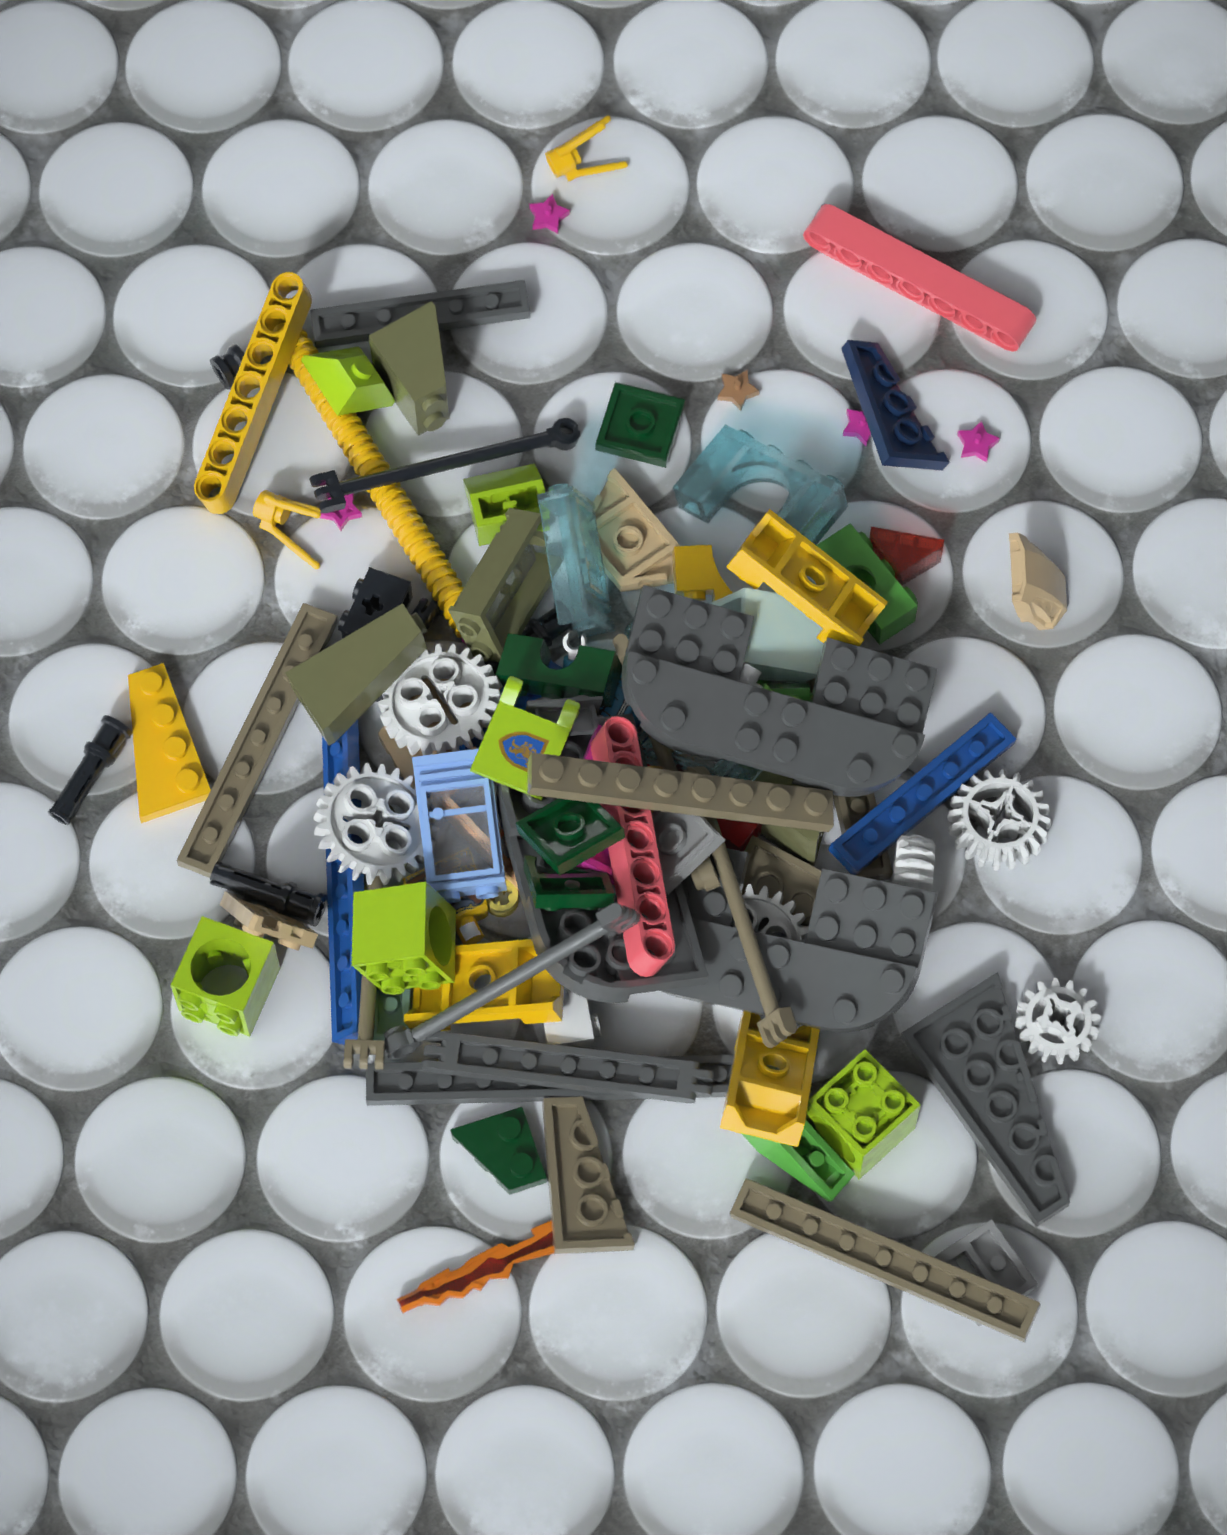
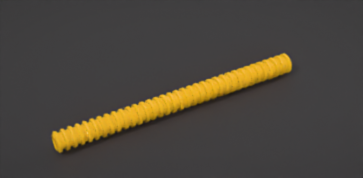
M279 323L274 327L273 331H279L284 327L285 323ZM302 328L291 356L289 367L294 370V375L299 379L301 386L304 387L305 393L310 396V401L315 405L317 412L321 414L322 420L326 422L328 430L332 431L333 438L337 440L338 446L343 449V454L348 458L349 464L354 467V472L361 477L389 470L388 462L384 460L383 454L378 452V446L373 443L372 436L367 434V428L362 425V420L357 416V413L337 416L302 363L301 359L304 355L318 353L317 348L313 346L312 340L308 338L307 332ZM399 482L366 490L368 493H371L370 497L372 501L376 502L377 509L382 511V517L387 520L388 527L393 529V535L398 538V543L404 547L405 554L410 556L409 560L411 564L415 565L416 572L421 574L422 582L427 583V590L432 592V598L438 602V607L443 611L445 619L449 620L450 627L455 629L456 637L461 638L462 636L448 609L450 606H454L464 589L462 581L456 578V571L451 569V563L445 559V554L440 550L439 544L434 541L433 534L428 532V526L423 523L421 515L417 514V509L412 505L411 499L406 496L405 489L401 487Z

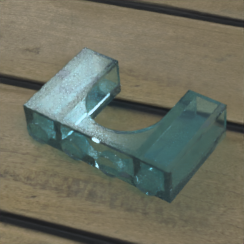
M726 424L672 487L679 509L709 523L726 501L740 488L757 482H770L780 485L789 492V495L777 515L815 545L819 543L848 507L844 486L836 477L832 475L825 476L813 470L807 462L800 459L796 461L784 455L776 446L771 444L766 446L755 440L747 431L742 429L737 431Z

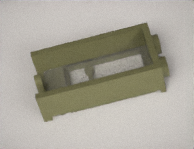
M514 508L507 510L505 514L507 518L506 523L501 525L500 533H496L454 606H450L448 609L464 642L470 648L473 658L480 654L484 662H500L508 633L522 634L564 562L562 557L537 553L533 545L544 547L550 539L546 533L536 530L543 519L541 513Z

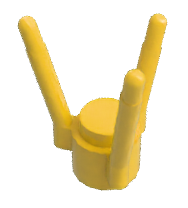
M609 115L595 122L566 143L545 152L548 165L556 178L565 175L569 182L581 176L628 167V163L622 161L580 169L576 168V165L581 163L576 147L604 130L606 124L611 121Z
M263 490L257 497L253 507V516L261 519L259 528L273 534L314 569H319V562L276 527V524L283 525L287 521L291 511L305 516L320 518L319 507L290 500L268 490Z

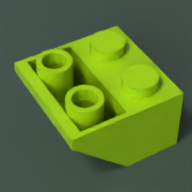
M535 463L463 479L479 546L490 544L496 533H500L501 525L507 521L505 514L509 508L541 513L543 519L536 530L542 532L551 531L550 508L543 481Z

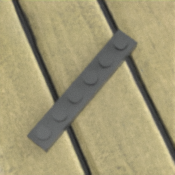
M525 280L312 309L310 313L315 347L321 348L369 341V335L431 301L436 306L439 331L530 318V308Z

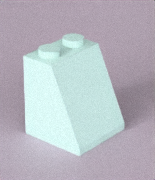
M743 588L709 603L754 616L743 663L762 672L758 680L806 682L816 678L824 645L816 637L822 627L808 618L784 597L774 592Z

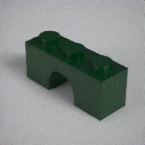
M508 633L496 672L503 687H505L508 678L513 676L523 681L520 696H526L527 693L541 695L542 698L550 699L572 698L578 695H586L588 697L602 696L601 706L612 707L622 673V664L616 651L579 645L575 660L568 667L555 670L548 668L552 654L544 639Z

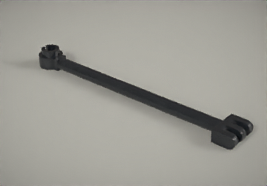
M562 418L557 420L552 428L546 429L545 432L340 482L335 470L313 475L309 480L312 487H320L314 491L316 500L329 499L318 505L321 513H329L345 509L346 500L344 496L546 446H549V448L556 447L564 451L571 450L576 446L581 430H578L579 425L574 420ZM560 428H567L571 430L572 433L565 434L561 431Z

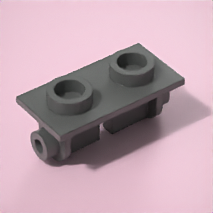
M578 695L564 699L544 697L534 701H527L525 711L557 723L565 701L571 699L580 704V709L570 736L592 735L598 725H604L603 715H598L603 701L602 696L588 697L586 695Z

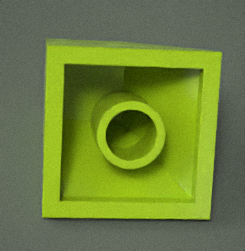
M359 346L304 355L301 359L337 416L390 407L395 403L385 383Z

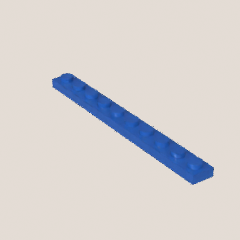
M358 719L330 746L322 736L324 789L328 783L334 784L333 781L338 773L347 778L346 774L352 766L360 774ZM351 799L356 807L361 808V800ZM348 834L352 842L363 844L361 837L356 834ZM329 848L326 849L332 1042L345 1045V1039H358L362 974L351 965L353 892L364 891V874L361 873L356 881L352 880L353 869L347 868L344 872L339 873V866L342 862L339 859L332 862L327 861L331 853Z

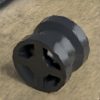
M236 344L230 346L227 353L223 356L216 355L210 359V364L216 376L228 390L233 385L245 354Z

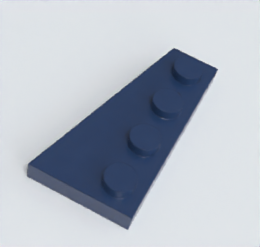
M847 340L841 350L882 466L943 471L950 461L944 452H937L931 442L935 436L929 426H922L914 414L917 406L911 396H907L899 389L897 383L900 381V378L879 343Z

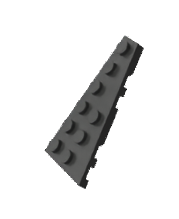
M997 972L903 1031L901 1038L1037 1227L1067 1208L1070 1200L1057 1158L1054 1157L1045 1120L1041 1116L1037 1103L1038 1098L1021 1044L1018 1042L1013 1027L1011 1012L1008 1004H1006L1001 988L1002 984Z

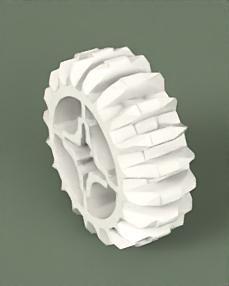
M1004 769L999 771L998 778H993L992 773L987 770L984 772L983 781L973 775L969 780L970 786L962 784L958 789L959 796H954L951 799L950 806L953 809L948 811L947 820L953 824L949 826L950 836H957L954 844L956 849L967 847L964 855L966 860L973 858L975 855L979 857L978 865L980 868L985 865L986 860L993 862L992 867L995 871L999 870L1001 862H1005L1010 870L1015 868L1016 859L1025 865L1029 862V853L1037 856L1041 851L1040 844H1044L1048 840L1049 834L1045 830L1051 827L1052 821L1046 817L1049 814L1050 806L1049 804L1041 803L1044 798L1043 791L1032 792L1034 786L1032 780L1024 784L1019 783L1021 778L1019 772L1013 775V779L1006 778V771ZM1000 797V799L994 802L984 801L986 798ZM1013 801L1025 811L1029 822L1023 820L1024 816L1013 809ZM1005 809L1004 819L998 824L996 830L993 831L995 820L997 817H1000L1002 810ZM969 818L976 820L975 824L981 826L986 831L985 838L974 830ZM1003 838L1015 839V841L1008 843H998Z
M911 834V836L902 835L897 840L891 883L932 891L936 851L933 839Z

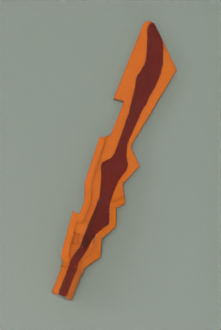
M552 1220L532 1228L531 1232L534 1237L511 1247L500 1243L470 1258L460 1268L451 1272L447 1268L422 1282L413 1292L396 1299L401 1312L405 1313L423 1305L440 1306L448 1298H464L473 1289L481 1291L489 1280L508 1279L515 1263L554 1254Z

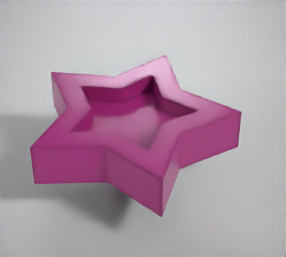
M552 194L543 203L529 204V209L535 216L532 225L533 230L548 228L558 234L559 222L570 215L569 209L557 205Z
M847 409L846 414L849 423L843 431V436L857 437L867 446L871 432L863 411Z
M982 421L972 430H958L957 432L959 439L964 445L961 458L976 456L986 463L988 450L999 443L1000 438L986 432Z
M354 494L344 496L346 500L345 509L321 513L320 518L334 521L340 531H342L349 520L361 518L362 513L353 504Z

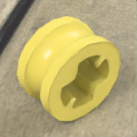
M507 879V891H502L503 895L506 892L509 893L507 904L500 905V901L495 904L493 903L495 898L486 899L488 912L496 917L510 916L518 907V890Z

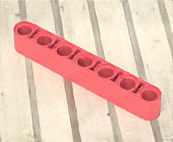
M822 205L803 233L805 241L819 252L1007 351H1017L1036 323L1034 313L1024 305L833 205Z
M613 716L609 718L591 742L593 760L643 767L635 726L625 717ZM600 804L624 828L625 833L624 839L608 847L617 903L637 910L640 914L639 922L623 932L627 960L630 968L640 976L650 977L655 975L664 966L675 951V942L651 810ZM647 949L652 951L655 954V956L652 955Z

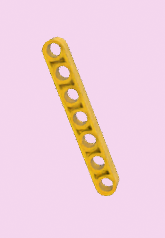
M285 272L278 275L270 287L194 483L196 496L208 511L214 514L226 513L235 504L312 304L311 293L299 275L293 272ZM298 290L295 296L289 299L286 298L289 292ZM285 323L282 329L273 331L276 325ZM273 355L268 363L260 364L264 357ZM260 388L255 396L247 397L251 390ZM247 421L244 428L234 431L237 424ZM234 454L233 459L229 463L221 464L227 455ZM221 487L218 495L209 498V494L213 489Z

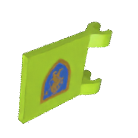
M510 676L505 684L470 772L528 794V758L533 752L561 756L578 717L580 704L574 700L567 699L557 723L514 707L521 694L523 681ZM530 795L540 800L543 799V796Z

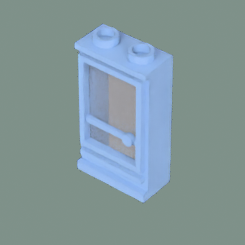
M478 749L412 757L426 881L449 904L459 902L462 896L476 895L477 899H491L498 897L499 892L507 891L494 781L470 772Z

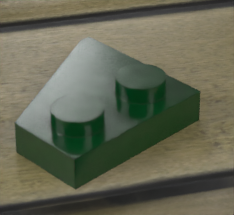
M524 857L523 869L535 908H543L549 911H556L561 908L596 910L600 907H608L614 903L615 893L608 873L592 869H581L575 866L559 876L554 869L537 866V857Z
M523 1107L450 1129L452 1139L466 1149L474 1157V1161L484 1171L489 1172L509 1195L547 1183V1178Z

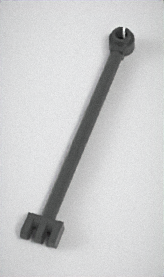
M613 903L596 913L598 919L596 922L413 1029H406L405 1026H396L387 1030L384 1033V1041L388 1058L399 1059L408 1056L422 1044L423 1040L610 931L621 934L639 922V912L618 903Z

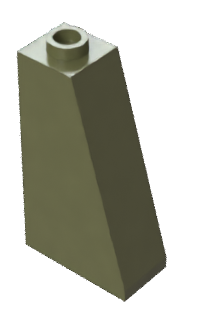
M403 603L285 672L292 690L329 746L335 743L427 649L423 637L427 629L416 612L410 615Z

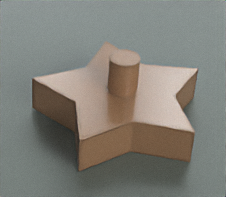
M747 370L737 376L721 375L724 388L719 393L717 401H730L741 411L746 399L759 395V390L748 381Z

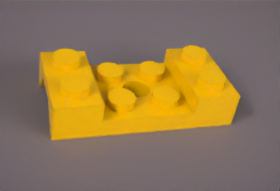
M771 509L755 525L726 566L753 589H758L765 582L777 594L784 597L808 618L820 625L822 629L816 638L822 643L827 638H832L860 646L864 641L862 637L888 603L887 600ZM807 576L812 578L816 582V584H813L811 581H809Z
M532 939L455 946V982L441 984L440 988L433 990L421 989L419 987L413 988L412 1009L404 1014V1023L413 1029L478 991L474 989V983L480 976L491 975V983L536 957L537 954ZM545 969L452 1024L518 1018L524 1024L560 1022L563 1020L564 986L559 984ZM451 1025L440 1031H450Z
M743 1011L736 1037L734 1060L720 1128L798 1147L806 1120L820 1029L802 1025L797 1028L795 1033L779 1042L778 1045L768 1048L764 1045L757 1023L762 1020L759 1014ZM766 1065L775 1066L779 1068V1070L770 1069Z

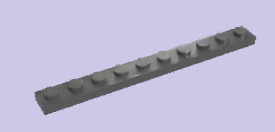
M734 1055L656 1056L700 1063V1070L712 1071L715 1075L714 1082H698V1085L712 1087V1097H726ZM422 1062L384 1063V1070L375 1069L374 1063H368V1069H366L367 1106L541 1102L543 1098L583 1097L584 1100L648 1099L430 1073L421 1070Z

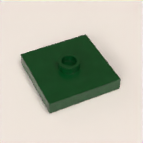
M615 382L595 443V450L666 468L685 408V399Z
M558 798L516 822L518 833L559 876L625 838L624 828L599 803Z

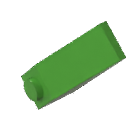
M806 1120L798 1147L742 1134L760 1154L827 1202L832 1201L855 1175Z

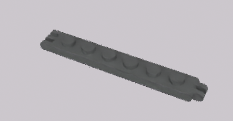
M439 1031L426 1039L429 1042L441 1044V1046L426 1045L424 1048L425 1056L439 1058V1060H423L421 1070L430 1073L681 1103H695L696 1097H712L713 1088L706 1085H698V1082L712 1083L714 1082L715 1075L712 1071L700 1070V1063L695 1061Z

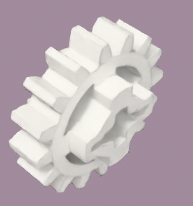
M1053 978L1050 988H1047L1040 981L1036 986L1037 994L1027 990L1023 998L1026 1003H1019L1016 1010L1021 1016L1016 1018L1015 1028L1024 1029L1018 1038L1020 1043L1031 1042L1028 1053L1031 1055L1040 1050L1043 1052V1062H1046L1050 1055H1055L1058 1064L1063 1063L1064 1057L1069 1054L1073 1061L1078 1060L1080 1055L1079 1048L1088 1053L1092 1046L1089 1039L1096 1040L1100 1030L1094 1026L1099 1025L1101 1015L1091 1013L1095 1010L1097 1002L1096 1000L1085 1001L1087 989L1083 988L1075 992L1073 991V981L1069 980L1065 987H1060L1058 979ZM1039 1005L1042 1016L1037 1017L1036 1021L1032 1022V1013ZM1055 1017L1057 1021L1051 1022V1018ZM1064 1020V1026H1061L1058 1021ZM1083 1020V1030L1076 1038L1074 1026Z

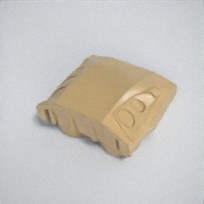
M1018 532L1009 533L1012 603L1021 622H1030L1038 630L1054 629L1067 611L1065 575L1026 536Z

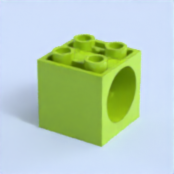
M427 882L353 892L351 965L383 993L390 995L401 994L405 989L417 987L433 990L440 988L441 984L455 982L456 909Z
M201 916L171 983L181 1015L196 1023H202L203 1020L214 1023L220 1031L231 1036H238L241 1033L250 1037L280 970L275 944L270 940ZM235 965L246 970L247 981L233 993L212 995L206 993L201 985L204 977L217 967Z
M864 1049L809 1099L806 1121L860 1180L916 1128L921 1104Z

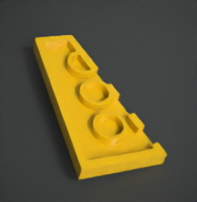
M164 663L128 675L139 818L141 823L206 801L211 789Z

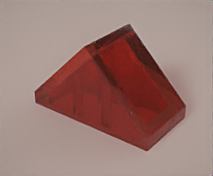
M872 526L869 536L874 553L880 560L885 559L889 562L895 572V578L901 586L941 562L945 541L943 539Z

